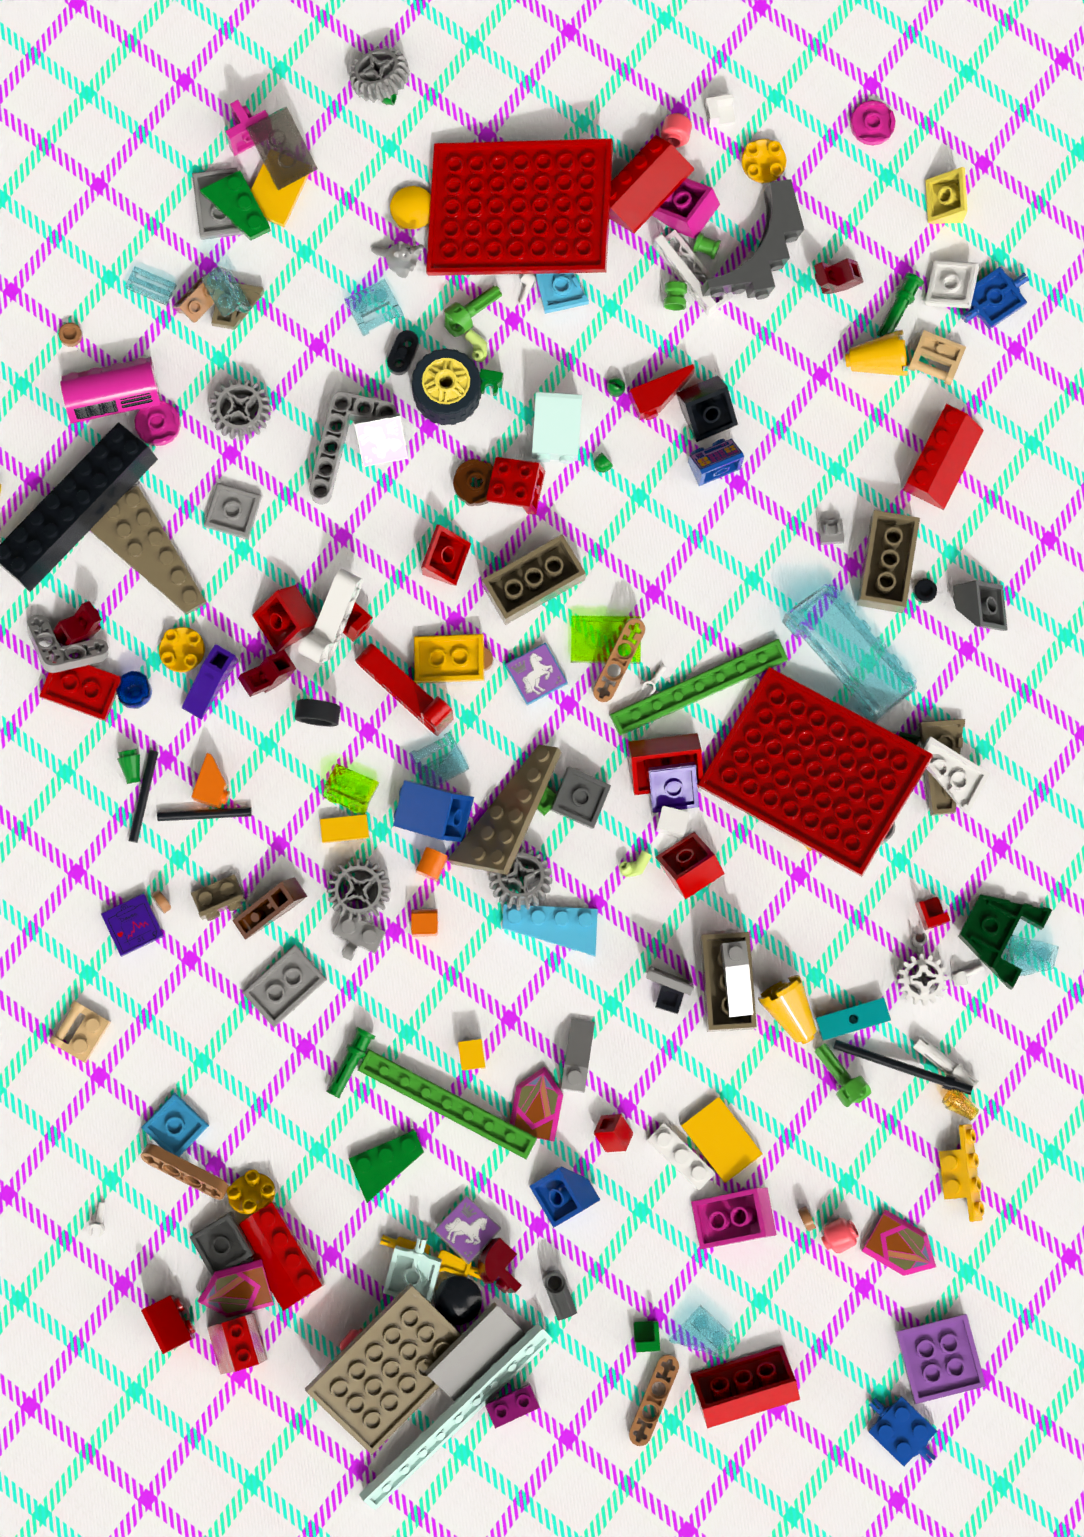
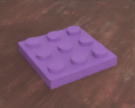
M967 1314L895 1331L914 1404L986 1386Z

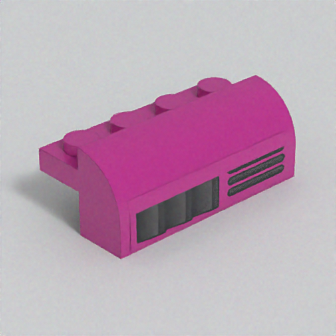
M151 357L137 358L134 361L125 363L118 362L111 366L95 367L88 371L71 372L61 376V390L70 424L161 404Z

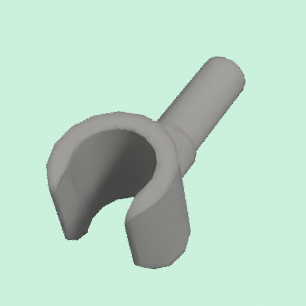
M925 933L922 935L923 942L921 943L916 941V934L912 937L911 942L916 947L917 959L919 954H923V946L927 941Z

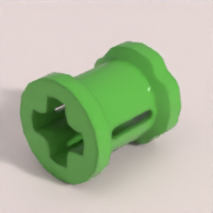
M700 232L693 252H702L714 260L721 240H712Z

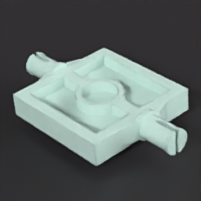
M418 1236L415 1249H407L396 1245L383 1289L384 1294L396 1297L411 1283L431 1303L442 1259L430 1256L424 1252L427 1238L424 1237L422 1240V1236Z

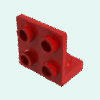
M496 457L486 499L492 503L523 507L527 514L536 515L546 471L537 462Z

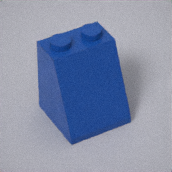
M404 780L399 791L400 799L398 807L394 812L393 826L439 840L462 842L474 797Z

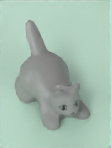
M399 241L398 244L390 248L372 247L371 251L376 255L385 257L389 268L396 272L399 277L406 278L409 271L412 272L424 245L410 246Z

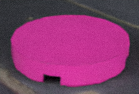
M871 100L863 102L854 110L851 116L850 127L852 134L858 141L874 146L884 143L891 137L896 120L893 111L886 107V104Z
M160 400L161 404L139 409L134 419L135 429L140 439L153 446H163L172 442L179 434L181 427L180 416L175 407Z

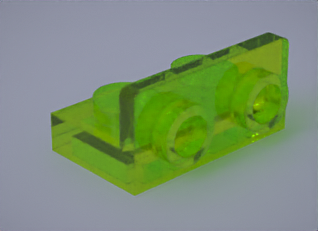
M336 764L325 784L323 797L332 803L349 808L352 812L364 815L368 810L369 803L378 788L379 782Z

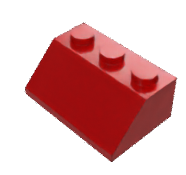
M698 733L628 741L634 795L650 794L648 767L695 762L697 787L699 788L698 784L703 777L702 749Z

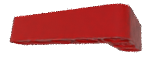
M372 643L355 659V662L436 736L454 720L453 710L445 701L438 696L433 699Z

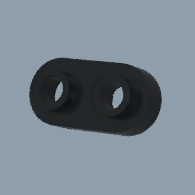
M405 330L396 337L387 358L388 369L394 375L405 374L412 364L419 347V340L414 332ZM406 341L412 343L410 347H405L403 344ZM400 361L403 363L401 367L395 366L396 362Z

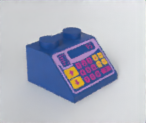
M732 438L726 441L725 439H720L714 442L712 447L707 449L701 447L692 451L688 463L698 486H702L741 470L744 454Z

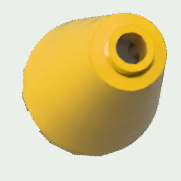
M897 330L849 348V353L845 354L846 367H851L853 372L908 376V371H903V366H908L905 340L900 339L899 336L904 335L903 330Z
M799 975L788 978L790 981L788 983L780 981L760 994L761 997H758V1000L796 1043L806 1044L815 1038L814 1034L817 1030L802 979Z

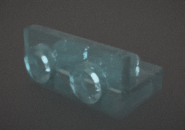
M218 266L202 278L205 287L222 316L227 317L235 310L246 313L252 309L231 270Z

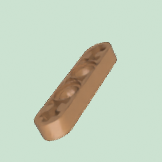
M631 618L625 623L594 685V697L600 702H608L614 696L645 634V625L638 618ZM639 623L638 627L641 629V632H635L632 637L633 640H637L636 643L633 644L630 640L624 639V634L629 637L631 629L628 628L629 625ZM622 643H627L631 647V652L627 656H621L618 653V646ZM611 664H617L621 668L620 674L616 677H612L607 673V669ZM603 676L610 681L616 682L614 686L609 683L607 688L610 692L609 695L599 696L598 687L603 688L606 680H602Z
M147 1144L141 1153L142 1160L148 1165L212 1198L221 1200L227 1193L229 1185L224 1180L157 1145Z
M663 1355L657 1361L630 1427L629 1438L636 1446H644L650 1441L678 1373L679 1363L672 1355ZM668 1359H671L672 1365L675 1368L667 1372L666 1377H671L668 1383L663 1378L656 1377V1374L659 1372L662 1375L664 1367L661 1366L662 1362H667ZM655 1382L664 1383L666 1390L663 1395L656 1396L653 1394L652 1385ZM649 1404L656 1408V1415L651 1419L645 1418L642 1414L644 1406ZM640 1418L646 1423H652L651 1428L645 1426L644 1434L647 1435L646 1438L636 1441V1436L633 1432L634 1430L639 1431L642 1425L637 1423L638 1419Z

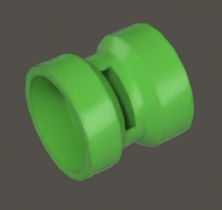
M678 281L667 282L664 290L667 295L664 299V308L673 311L684 310L686 308V299L684 297L687 293V284Z

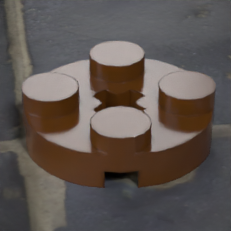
M471 459L462 463L457 468L453 479V487L457 497L468 506L487 504L486 498L493 466L488 462L479 461V459ZM474 477L477 480L481 479L483 481L478 488L470 485Z

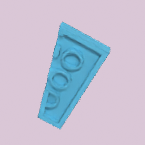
M573 273L535 274L545 314L589 304L586 294H584L578 279Z
M503 904L502 929L595 957L598 909L530 906V909L527 910L525 905H521V909L518 911L516 905L509 909L507 904Z

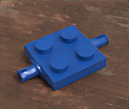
M1001 267L997 268L976 283L971 309L961 315L962 320L964 319V322L967 323L977 316L990 330L1027 304V301L1020 293L1019 287L1029 281L1028 276L1022 273L1013 280L1006 275Z
M900 1396L892 1405L886 1408L877 1398H874L873 1402L869 1403V1406L879 1415L868 1432L899 1463L905 1466L918 1454L928 1464H931L933 1461L926 1454L935 1460L936 1456L926 1446L937 1430L909 1402Z

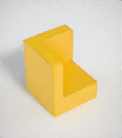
M482 1039L458 1042L461 1069L463 1071L479 1068L486 1069Z

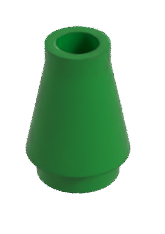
M137 749L118 752L119 758L117 760L125 776L126 783L141 782L140 754L137 753Z

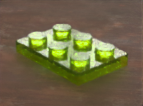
M571 616V663H606L627 620L631 618L641 620V616ZM635 623V625L630 624L628 628L631 629L629 637L624 634L623 638L635 644L637 640H633L632 637L635 632H641V629L638 627L639 623ZM641 642L630 664L641 663ZM622 643L618 646L617 650L621 656H627L631 652V647L627 643Z

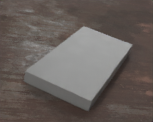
M494 1302L425 1373L455 1402L526 1333Z

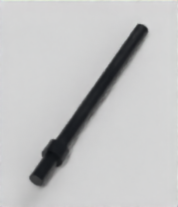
M839 1040L835 1041L833 1049L942 1085L943 1089L949 1091L954 1089L971 1095L973 1089L972 1085L955 1080L956 1077L947 1074L945 1077Z

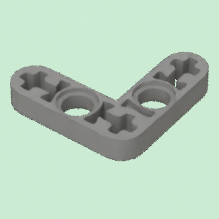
M33 615L27 621L28 635L42 667L47 672L57 673L105 661L108 657L109 647L102 639H93L59 647L46 617ZM35 625H38L39 627H42V628H41V633H39L38 627L35 626ZM41 641H49L51 645L43 647L39 643ZM71 653H79L82 657L73 659L69 655ZM50 654H52V659L56 663H53L51 660H49Z

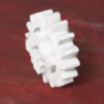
M919 954L918 960L911 956L909 958L910 964L908 962L902 963L905 970H898L897 972L902 978L896 980V983L903 985L899 992L905 991L907 993L904 998L905 1000L912 997L914 1005L921 1000L922 1005L926 1006L928 999L933 1004L936 1002L935 996L939 998L944 996L941 989H948V986L943 984L944 981L949 980L948 976H943V972L947 968L943 967L940 969L941 960L933 962V955H929L927 959H924V955ZM917 965L916 973L908 976L911 968ZM928 966H930L931 968H933V969L935 970L936 974H933L932 972H930V971L928 970ZM922 974L924 978L933 979L924 983V986L918 980L913 981L921 977ZM932 984H938L935 991L929 995V988ZM909 986L915 987L918 990V994L914 993Z

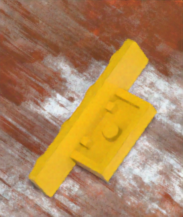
M971 1124L959 1125L961 1149L939 1151L944 1200L967 1198L969 1221H982L984 1205L980 1200L982 1185L977 1173L979 1159L974 1147L976 1133L972 1129Z

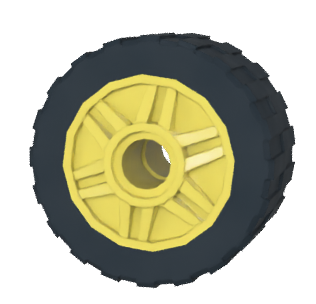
M442 348L441 350H434L426 354L417 363L412 374L413 398L418 411L425 418L440 425H455L473 415L481 399V378L475 362L468 355L455 349Z

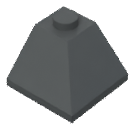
M974 580L953 586L955 609L975 626L999 631L1008 630L1003 585Z

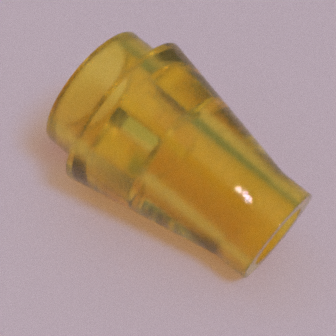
M954 1089L948 1091L942 1100L946 1109L964 1116L970 1121L979 1112V1109L972 1104L963 1092Z

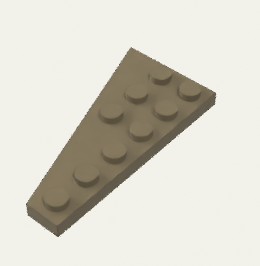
M138 486L127 491L91 528L90 531L100 541L105 543L186 615L207 604Z

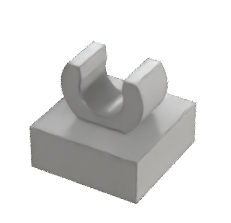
M842 519L820 520L818 522L820 545L844 543Z

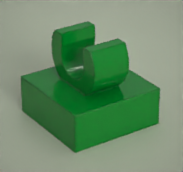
M481 369V394L485 393L486 387L491 386L493 387V396H496L498 388H502L504 374L502 372Z

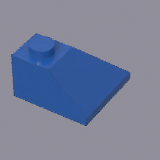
M564 1167L556 1169L529 1186L553 1228L600 1201L589 1179Z

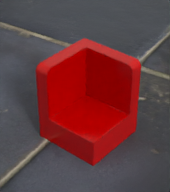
M355 602L343 633L354 642L369 628L373 617Z
M938 897L925 901L922 900L915 904L925 931L951 921L948 912L944 913Z
M622 1114L601 1115L594 1130V1135L605 1152H621L627 1150L633 1132Z

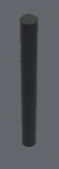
M149 750L129 842L138 843L158 757L157 751Z
M252 807L157 812V820L160 822L251 817Z

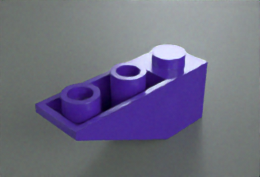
M215 644L202 664L181 708L202 720L238 662L237 657Z

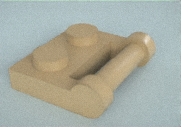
M924 330L908 369L912 371L916 369L943 380L947 385H951L966 346ZM920 356L950 367L949 372L919 361Z
M73 1000L70 1005L72 1007L55 1036H51L49 1042L82 1062L87 1063L111 1022ZM79 1013L84 1014L85 1018L69 1044L65 1043L63 1039Z

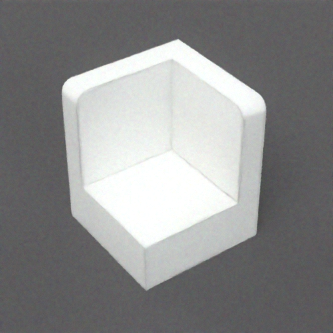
M733 94L706 98L705 109L709 128L735 123Z
M663 806L656 832L683 838L690 812Z

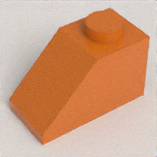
M207 753L191 797L194 801L221 809L222 804L226 805L230 791H227L228 786L215 759L211 754Z

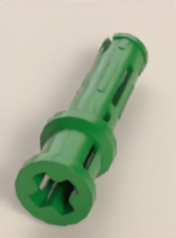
M906 273L902 287L895 293V302L877 332L879 337L894 332L906 308L914 302V296L918 288L924 284L920 277L912 273Z
M359 1027L355 1029L357 1032L351 1044H347L346 1051L348 1052L328 1090H326L327 1093L339 1099L360 1058L363 1059L366 1056L365 1051L369 1043L376 1037Z

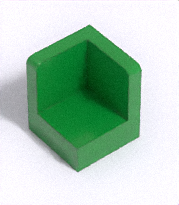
M658 1320L634 1322L635 1352L660 1351Z

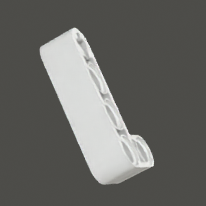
M340 569L337 572L314 630L311 634L306 635L301 642L299 654L320 664L331 659L363 584L362 578L344 569Z

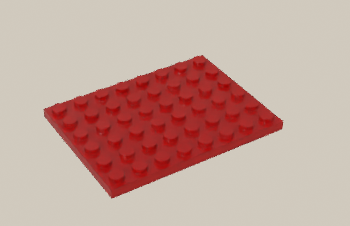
M612 138L434 143L427 275L607 273L613 156Z
M769 667L698 786L862 877L929 765L933 754Z

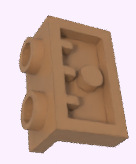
M203 275L178 300L173 308L178 313L185 314L195 323L225 293V290L211 275Z

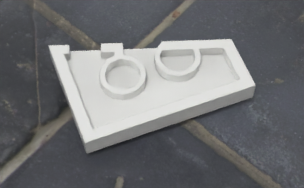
M929 737L922 748L933 754V758L926 769L965 814L969 813L990 773L936 739Z

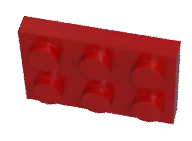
M90 665L57 673L49 672L39 697L106 722L123 678Z

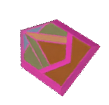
M545 1066L516 1086L510 1124L538 1139L555 1142L563 1093Z
M884 1209L862 1252L903 1276L935 1268L936 1264L927 1233Z
M262 1259L215 1271L197 1302L227 1318L274 1305Z

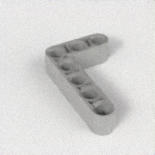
M338 392L332 396L310 483V494L315 503L319 505L326 504L332 497L350 420L361 421L381 417L384 411H390L392 415L397 414L396 408L392 403L346 392ZM341 401L348 403L347 407L343 409L337 408L336 405ZM363 406L370 408V411L365 414L360 413L358 410ZM334 423H341L343 425L340 430L331 429ZM330 444L337 446L334 452H328L325 449ZM324 466L332 468L328 474H323L320 470ZM318 488H325L327 490L322 496L315 494Z

